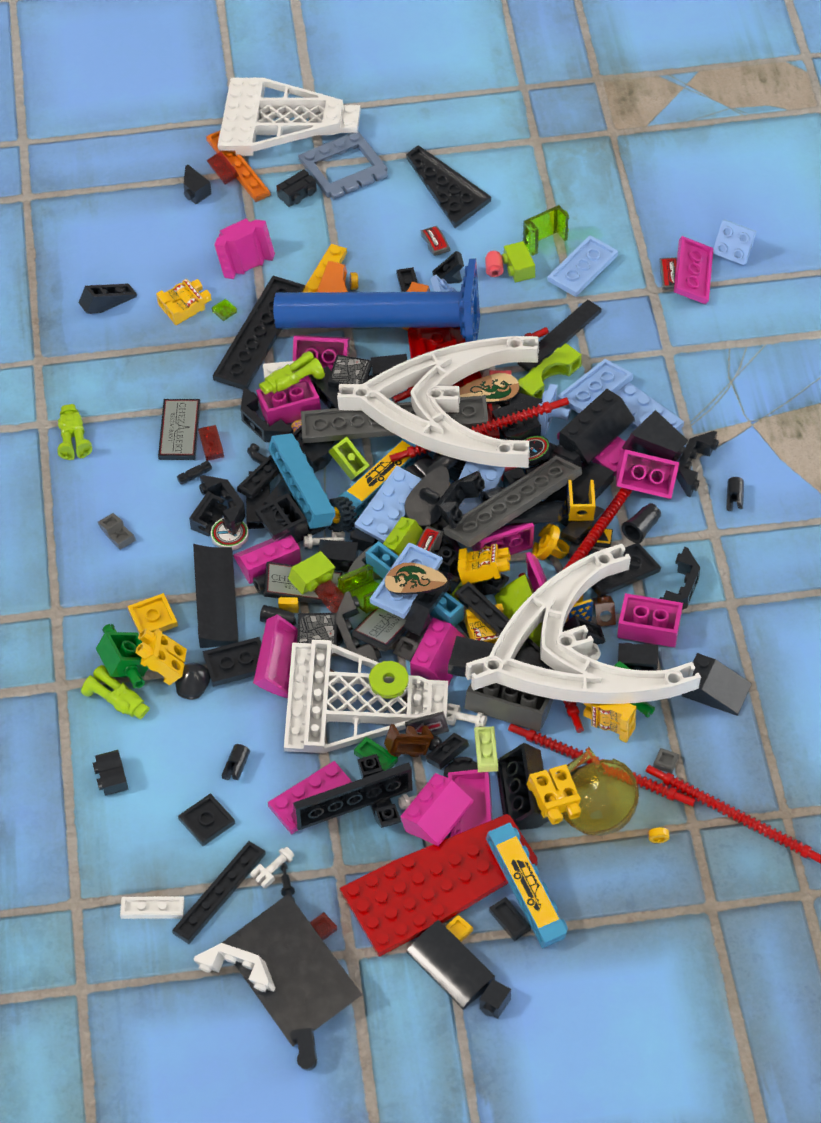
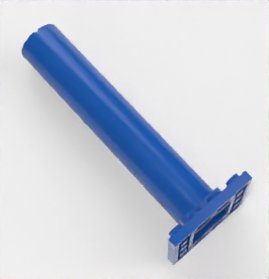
M469 258L468 266H465V276L463 277V284H461V291L275 293L273 307L275 327H460L461 335L465 338V342L478 340L480 325L476 258Z

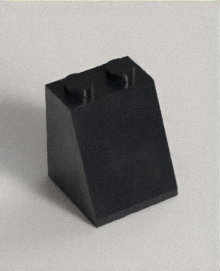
M655 410L630 434L622 449L677 461L687 449L684 446L688 440Z

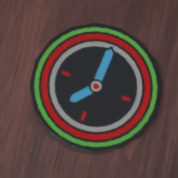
M530 436L522 440L529 441V466L539 464V461L542 459L545 461L551 454V445L544 436Z

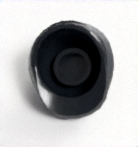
M199 663L185 664L183 676L175 681L177 694L185 699L199 698L210 682L208 669Z

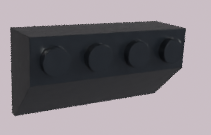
M606 389L559 432V445H562L568 451L577 452L581 456V461L588 465L635 421V418L623 399L609 389Z
M522 743L498 759L497 771L503 815H510L519 830L538 828L549 821L548 817L543 818L536 798L527 786L530 774L544 770L541 750L526 743Z

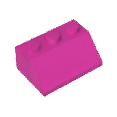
M295 335L293 339V361L300 358L303 353L310 351L314 359L317 358L323 368L328 366L332 370L337 354L349 356L350 338Z
M309 376L299 380V383L280 392H270L265 395L261 389L256 390L263 417L269 426L280 419L286 424L301 420V411L321 410L320 398Z
M626 449L621 450L617 465L616 486L671 499L680 462Z
M511 523L500 527L473 545L472 549L473 551H479L484 547H491V545L497 544L498 549L508 547L510 555L533 548L534 524Z
M286 534L276 540L271 538L233 554V558L249 584L253 583V578L265 573L267 562L295 565L301 562L300 548L290 534Z
M625 593L618 623L617 638L675 648L683 603Z
M433 618L410 662L411 676H420L428 680L448 681L449 685L453 675L448 674V663L456 636H465L451 623Z
M435 773L400 817L407 833L439 846L471 806L473 800L453 780Z

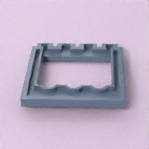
M359 131L298 155L299 161L308 173L315 178L317 185L326 197H331L333 200L343 196L344 191L348 194L358 190L359 185L362 188L374 183V179L379 181L388 177L387 167ZM350 148H359L372 165L332 183L328 182L316 166L318 161L332 159L333 155L344 154Z

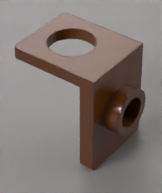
M604 595L591 598L595 607L596 624L600 626L616 625L615 604L611 596ZM603 611H609L611 618L608 621H602L600 614Z

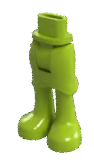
M307 351L292 364H287L283 368L272 372L265 378L264 382L259 384V387L265 395L270 392L276 393L299 383V380L312 374L314 378L319 380L325 377V373L317 358L314 359L313 354Z
M74 404L63 405L60 418L58 419V427L61 429L63 442L58 445L57 453L62 459L73 460L75 453L71 438L75 436L77 457L85 458L92 452L93 448L91 442L84 439L85 431L81 415Z
M105 665L98 666L94 670L93 676H88L81 688V694L90 697L96 693L112 704L117 711L122 712V714H128L131 717L136 716L142 719L150 709L136 692L128 688L124 683L121 684L114 677H111ZM101 683H105L106 685H108L109 687H111L114 691L111 692V691L108 690L106 687H104Z

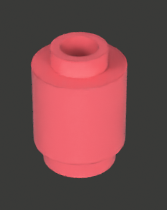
M498 251L488 252L485 257L486 273L491 277H498L504 272L503 257Z

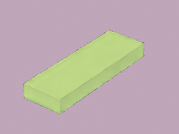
M475 727L474 735L478 772L498 771L494 727Z

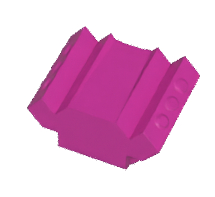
M245 218L220 230L219 237H217L214 244L224 278L234 279L236 273L245 274L251 268L259 265L263 266L264 260L273 261L275 255L267 224L264 220L256 219L249 222Z

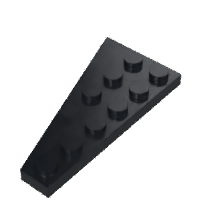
M416 146L406 154V159L454 228L491 202L490 195L421 146Z

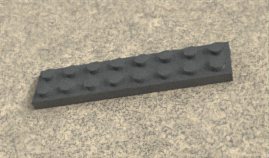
M555 456L463 515L456 528L452 529L449 525L444 527V534L470 548L526 510L546 499L549 495L560 490L568 484V480H575L582 475V469Z

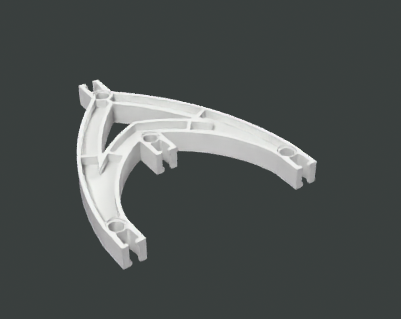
M534 336L489 338L456 344L422 354L382 372L364 384H339V393L337 395L339 410L363 411L378 424L397 436L427 450L448 457L498 467L529 468V441L501 440L480 434L461 425L445 412L459 413L460 388L459 386L452 385L480 370L505 363H538L539 339ZM414 386L411 390V403L416 415L406 411L389 399Z
M623 544L597 551L582 558L545 582L521 605L509 620L496 641L490 656L466 663L465 671L466 678L468 680L472 679L471 687L473 690L498 683L541 697L591 704L639 703L675 697L699 689L701 676L699 673L693 676L695 666L692 662L658 671L631 670L607 665L583 655L592 652L593 646L592 636H588L586 639L588 629L585 625L562 632L571 609L590 587L607 576L629 570L631 557L629 554L623 557L625 551ZM542 620L540 657L544 663L554 670L514 660L523 643Z

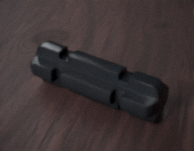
M205 461L187 470L185 473L179 474L177 480L180 484H184L188 480H192L204 472L210 471L212 466L209 461Z

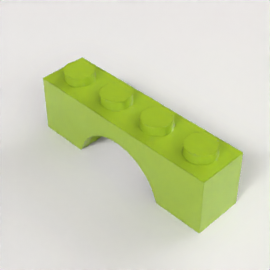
M565 343L562 347L557 348L548 358L543 359L536 368H532L526 376L518 380V393L542 399L545 390L543 381L552 375L570 376L581 367L582 354Z

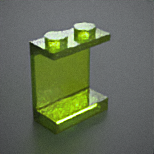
M560 205L523 221V241L532 256L538 254V241L558 233L564 241L568 240L569 214Z
M367 564L338 577V594L344 597L345 593L349 591L352 596L356 595L360 603L358 608L366 614L379 608L370 603L371 596L380 585L374 581L373 567Z

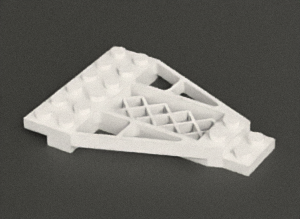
M231 78L218 141V150L235 151L236 156H253L254 151L316 135L357 133L361 112L360 105H343V100L266 78ZM265 87L285 92L284 97L264 98ZM293 94L303 98H288V96ZM257 135H277V137L256 142Z
M312 640V644L292 643L284 751L327 753L360 743L365 737L373 739L387 735L390 727L386 726L357 735L358 724L360 723L395 724L397 730L400 731L406 729V721L442 711L447 720L448 681L428 680L420 676L408 675L409 684L404 693L387 703L370 688L369 674L361 673L362 665L373 668L378 662L334 645L330 640ZM336 653L358 662V673L330 672L331 654ZM386 677L383 679L386 683H392L394 681L392 677ZM342 683L345 687L337 691L333 685ZM355 684H362L364 686L359 692L352 687ZM330 690L334 695L328 699V694ZM349 690L354 696L347 701L342 695ZM367 691L374 696L368 702L362 697ZM408 693V698H407V703H406V702L402 699V697L405 696V695ZM337 698L343 703L338 709L331 704ZM357 699L363 704L358 710L351 705ZM377 700L383 705L378 711L371 706ZM397 701L403 706L398 712L391 707ZM328 722H351L354 724V736L325 744L326 724Z

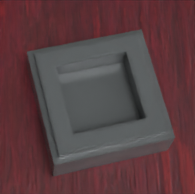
M660 748L653 767L672 774L680 754Z

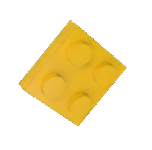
M164 593L127 606L138 633L145 628L151 632L157 629L164 632L178 626Z

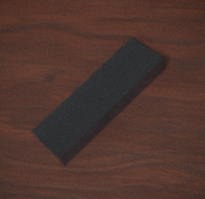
M193 544L200 648L221 647L237 643L239 638L232 547H208Z
M456 636L448 663V674L466 677V663L490 656L495 643ZM520 649L514 659L530 665L554 670L541 660L539 652Z
M408 762L293 802L291 816L297 830L412 791V768Z

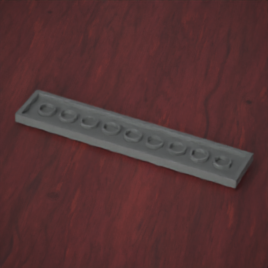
M486 395L460 397L459 413H445L469 429L472 426L477 427V424L479 426L482 423L487 424ZM411 402L395 403L416 415ZM339 408L301 411L303 443L343 440L346 436L349 439L396 435L378 424L363 411L339 410Z

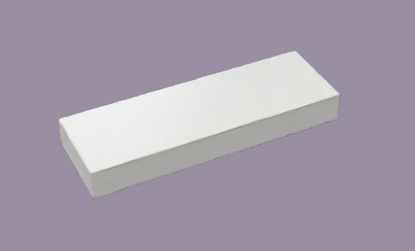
M184 896L121 897L120 917L121 919L183 918Z

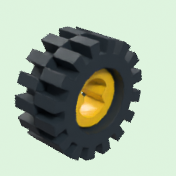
M347 497L329 499L331 506L335 509V517L328 529L333 532L351 530L355 526L353 522H356L354 516H357V512H354L356 508L352 506L353 502L349 501Z

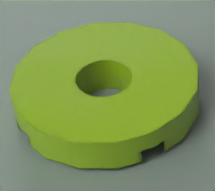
M383 661L376 664L369 674L370 688L376 695L378 694L385 699L401 696L409 684L408 672L405 667L394 661ZM386 677H392L394 681L392 683H386L383 679Z

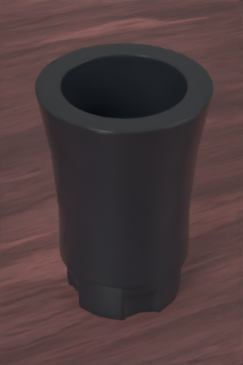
M653 503L642 507L634 516L622 524L621 529L624 536L633 543H641L661 517L660 509Z

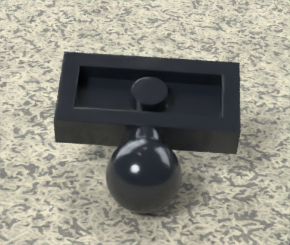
M453 733L442 742L440 737L434 735L428 748L431 752L425 757L428 763L441 770L469 747L468 740Z

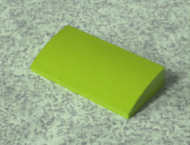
M523 575L503 587L494 597L497 604H502L503 614L511 619L521 605L534 593V590L527 576ZM543 620L529 635V638L539 647Z

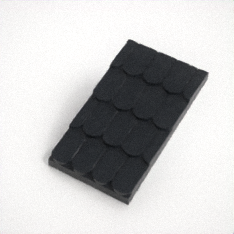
M289 894L222 942L223 944L259 955L266 962L275 985L274 992L267 989L266 992L255 989L254 984L249 980L252 970L242 966V963L238 961L234 965L292 1047L298 1042L291 1040V1030L311 1027L314 1032L362 996L357 986Z

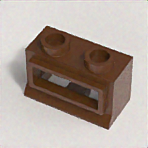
M390 724L384 742L389 754L395 757L407 754L415 758L419 757V755L427 754L430 742L434 738L428 726L423 725L421 735L417 734L412 726H407L406 734H400L395 724Z

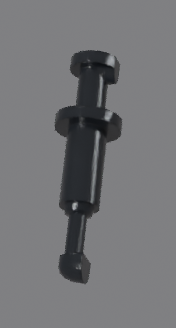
M283 863L281 865L283 872L281 877L283 885L281 894L282 896L289 894L295 902L292 896L295 893V889L291 886L290 877L286 873L288 866L286 863Z

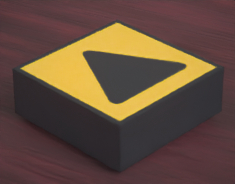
M605 529L594 547H611L613 529Z

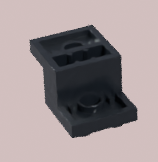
M525 399L493 410L492 417L496 421L497 418L502 419V416L507 417L508 414L510 416L512 413L517 414V411L522 412L523 409L527 411V408H530ZM535 416L532 419L528 417V420L523 419L522 422L519 420L517 424L515 422L512 425L507 424V427L502 426V429L498 427L501 440L522 441L530 436H541V425Z
M289 494L255 510L257 517L273 540L290 534L298 543L307 534L314 535L326 529V526L310 529L306 517Z

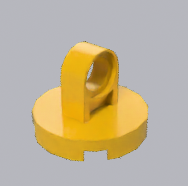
M549 523L538 534L541 538L538 543L534 542L532 554L539 560H545L550 554L563 559L569 553L570 547L565 541L559 539L560 528Z

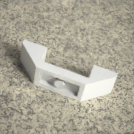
M221 943L194 957V961L199 965V969L210 973L211 970L219 973L224 960L233 964L236 961L241 962L242 966L252 970L249 980L254 984L255 989L266 992V989L273 992L275 990V985L266 962L259 955Z

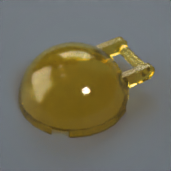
M588 747L585 749V753L567 765L571 773L590 758L593 760V763L579 769L572 776L577 793L581 798L579 803L581 814L575 819H569L567 812H563L562 815L570 826L583 834L606 836L621 830L634 816L639 802L638 784L632 771L624 763L614 758L612 760L602 759L599 761L591 748Z

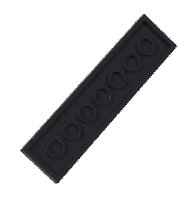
M277 276L271 277L214 372V381L240 389L248 388L283 329L276 328L274 323L273 307L275 293L303 292L305 285Z

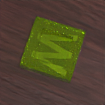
M225 298L212 307V312L222 321H225L237 313V308Z

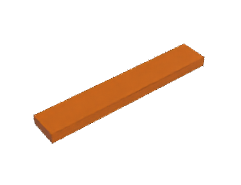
M220 131L206 136L207 142L255 202L271 196L268 188L241 155L236 156L235 151L218 150Z

